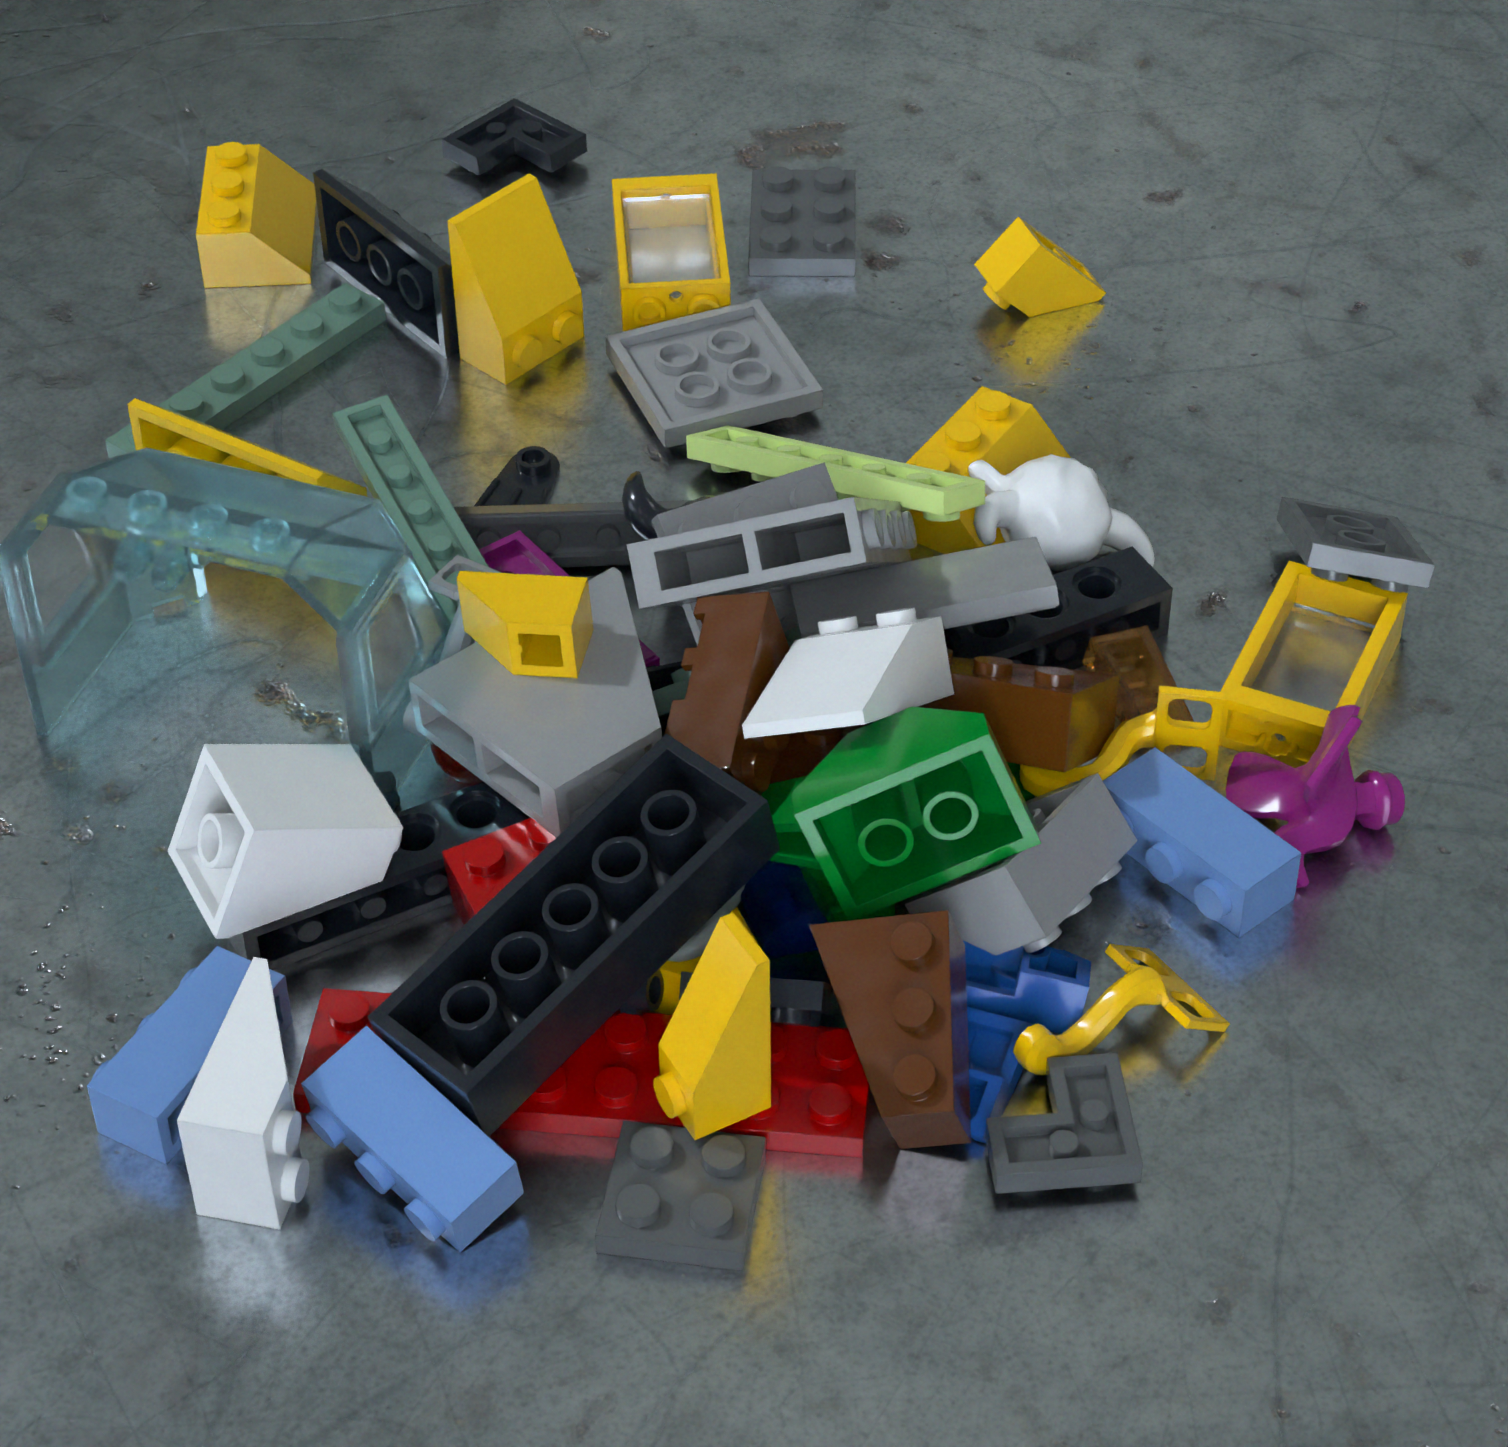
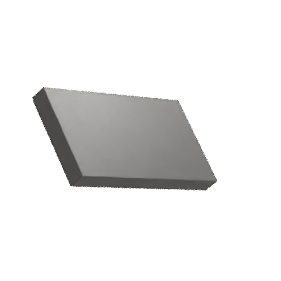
M1037 537L790 584L801 638L819 634L817 623L819 621L857 616L858 627L877 625V613L915 607L917 619L941 616L943 629L1056 608L1059 605L1057 585Z

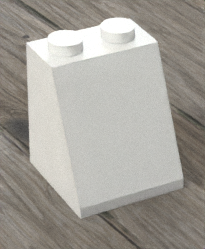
M204 744L167 852L215 939L233 937L383 881L393 853L400 846L403 826L351 744Z

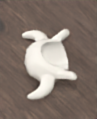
M1050 454L1027 461L1005 476L984 460H977L969 465L970 477L985 480V494L987 495L985 497V504L975 508L973 524L978 538L986 546L991 545L995 541L996 529L1000 528L1006 542L1037 537L1051 571H1065L1085 564L1098 554L1102 545L1112 547L1117 551L1133 546L1152 567L1154 566L1153 547L1147 534L1128 514L1109 507L1107 490L1098 480L1095 471L1081 464L1075 458L1059 457Z

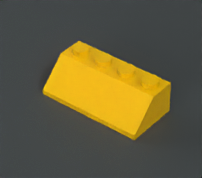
M134 398L127 404L144 497L329 573L372 534L366 487L145 401Z

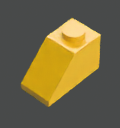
M1019 216L974 264L987 281L982 289L993 302L1004 310L1013 305L1028 317L1100 301L1106 294L1105 290L1082 262Z

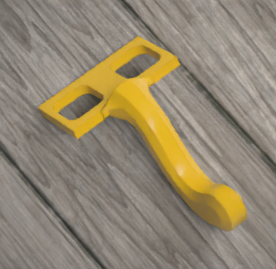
M1159 686L1157 708L1152 712L1122 722L1111 733L1100 754L1092 763L1078 766L1065 773L1021 765L1020 781L1025 790L1038 797L1096 773L1099 774L1103 781L1128 765L1133 754L1138 749H1153L1156 747L1164 753L1165 747L1169 745L1198 747L1205 750L1207 753L1205 765L1197 768L1182 767L1201 780L1215 781L1225 692ZM1175 699L1206 702L1212 707L1211 718L1207 722L1172 719L1168 715L1169 703Z
M1109 944L1105 953L1127 974L1112 984L1088 1011L1062 1034L1054 1035L1045 1026L1038 1023L1027 1027L1016 1040L1013 1053L1020 1065L1028 1072L1035 1075H1046L1047 1058L1087 1055L1105 1039L1128 1011L1133 1007L1143 1005H1161L1186 1029L1225 1032L1230 1023L1149 948ZM1133 959L1140 960L1148 966L1138 965ZM1177 1001L1189 1004L1202 1017L1191 1014Z

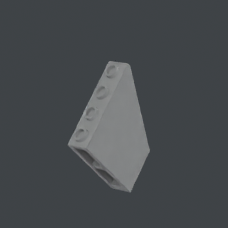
M850 497L627 544L638 606L639 609L673 607L695 603L697 597L743 594L911 561L909 549L917 547V535L910 511L902 512L900 502Z
M614 567L588 580L594 630L578 678L513 675L480 644L475 642L408 679L416 730L522 812L538 822L556 838L662 738L661 724L623 576Z

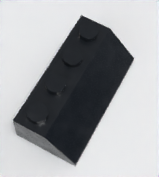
M323 169L313 172L324 263L357 289L383 301L386 312L446 359L460 353L450 254L433 242L426 233L420 232L404 220L397 211L391 210L373 195Z

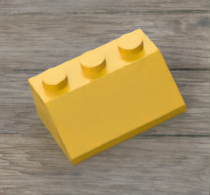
M226 142L219 146H207L196 229L204 288L311 284L317 218L314 183L260 144L243 145L238 142Z
M982 386L906 464L970 477L969 465L974 461L984 460L1005 476L1027 461L1050 454L1059 457H1071L1032 404L1008 396L1001 391ZM976 507L960 511L959 519L948 522L929 521L923 518L922 511L907 510L912 515L917 543L942 554L986 546L978 538L973 524ZM1000 528L996 529V539L991 545L1006 542Z

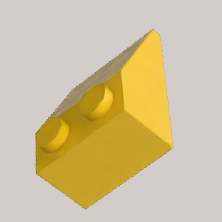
M528 173L447 220L460 359L507 385L584 337L582 291L537 177Z

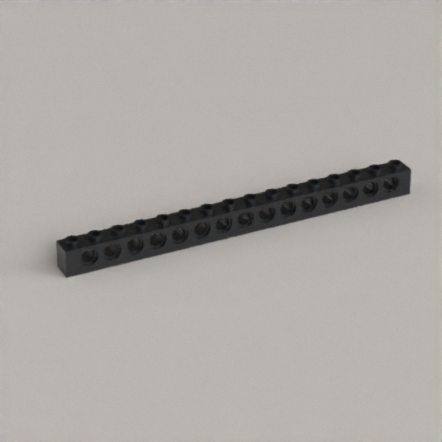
M1132 546L1054 574L1053 577L1057 585L1059 605L1056 608L944 629L946 647L953 651V657L974 659L979 656H993L1010 659L1015 664L1075 670L1168 635L1173 588ZM669 714L659 718L662 737L665 734ZM485 782L395 813L403 826L401 843L398 850L393 853L383 881L230 937L229 940L239 956L251 961L253 957L267 959L269 969L275 970L451 904L453 901L442 851L524 821L530 817Z

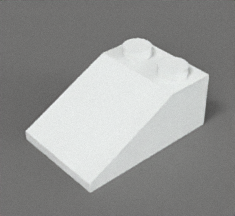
M915 607L877 613V625L858 627L857 616H846L817 622L819 634L795 640L742 724L744 739L863 725L891 716L909 707H918L954 695L942 617L917 619Z
M253 957L177 1118V1125L197 1215L280 1230L291 1203H299L304 1197L308 1185L310 1167L309 1161L301 1158L299 1146L302 1123L301 1114L298 1111H293L267 959Z

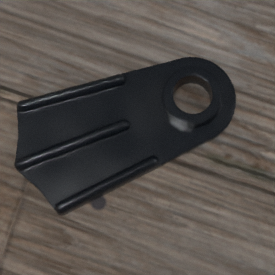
M529 446L521 449L509 460L499 475L493 479L474 506L548 504L560 473L558 458L545 448L539 446Z

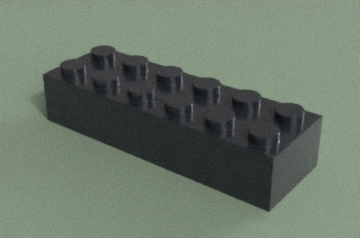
M665 734L368 1016L375 1034L489 1137L780 850L768 800L670 735Z

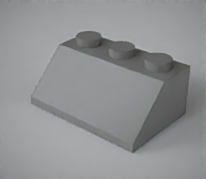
M1096 773L1025 801L1035 821L1041 844L914 895L904 905L910 914L949 910L962 940L991 954L999 955L1023 946L1027 953H1031L1047 946L1061 935L1062 930L1059 924L1065 918L1078 913L1091 903L1092 897L1089 892L1095 886L1111 879L1122 869L1119 860L1138 840L1101 777Z

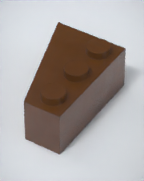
M769 591L697 597L693 614L697 620H701L702 629L698 646L685 648L681 666L684 671H691L685 699L672 701L665 734L670 735L761 796L769 787L772 771L782 750H785L788 746L790 733L744 739L742 724L790 648Z
M947 649L954 695L918 706L921 708L984 713L1007 762L1065 773L1097 758L1109 736L1114 731L1120 674L1015 664L1010 659L993 656H979L974 659L953 657V651Z
M949 910L809 925L881 1118L899 1148L907 1149L971 1143L965 944Z

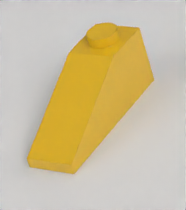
M734 912L720 917L658 1044L660 1076L654 1078L653 1081L656 1097L665 1114L671 1119L678 1116L694 1140L771 1107L770 960Z

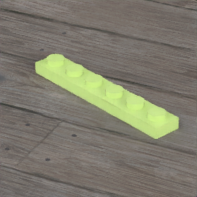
M729 425L686 435L687 458L711 463V470L715 472H751L752 480L763 482L825 462L838 500L861 497L900 502L901 511L911 509L922 511L924 519L935 522L957 520L960 518V511L985 504V480Z

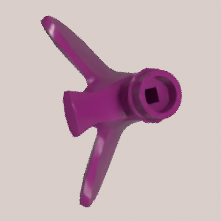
M1356 705L1340 706L1328 714L1319 746L1307 764L1293 768L1270 756L1243 751L1235 754L1228 771L1225 789L1226 799L1253 818H1276L1288 822V824L1283 825L1274 833L1301 852L1296 888H1304L1309 884L1304 867L1305 854L1324 852L1341 845L1352 831L1355 819L1363 827L1379 830L1384 825L1397 823L1404 812V790L1401 782L1394 774L1367 770L1354 781L1348 744L1363 722L1357 717L1360 707Z

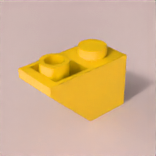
M459 571L456 579L464 631L513 675L578 678L594 630L588 577Z

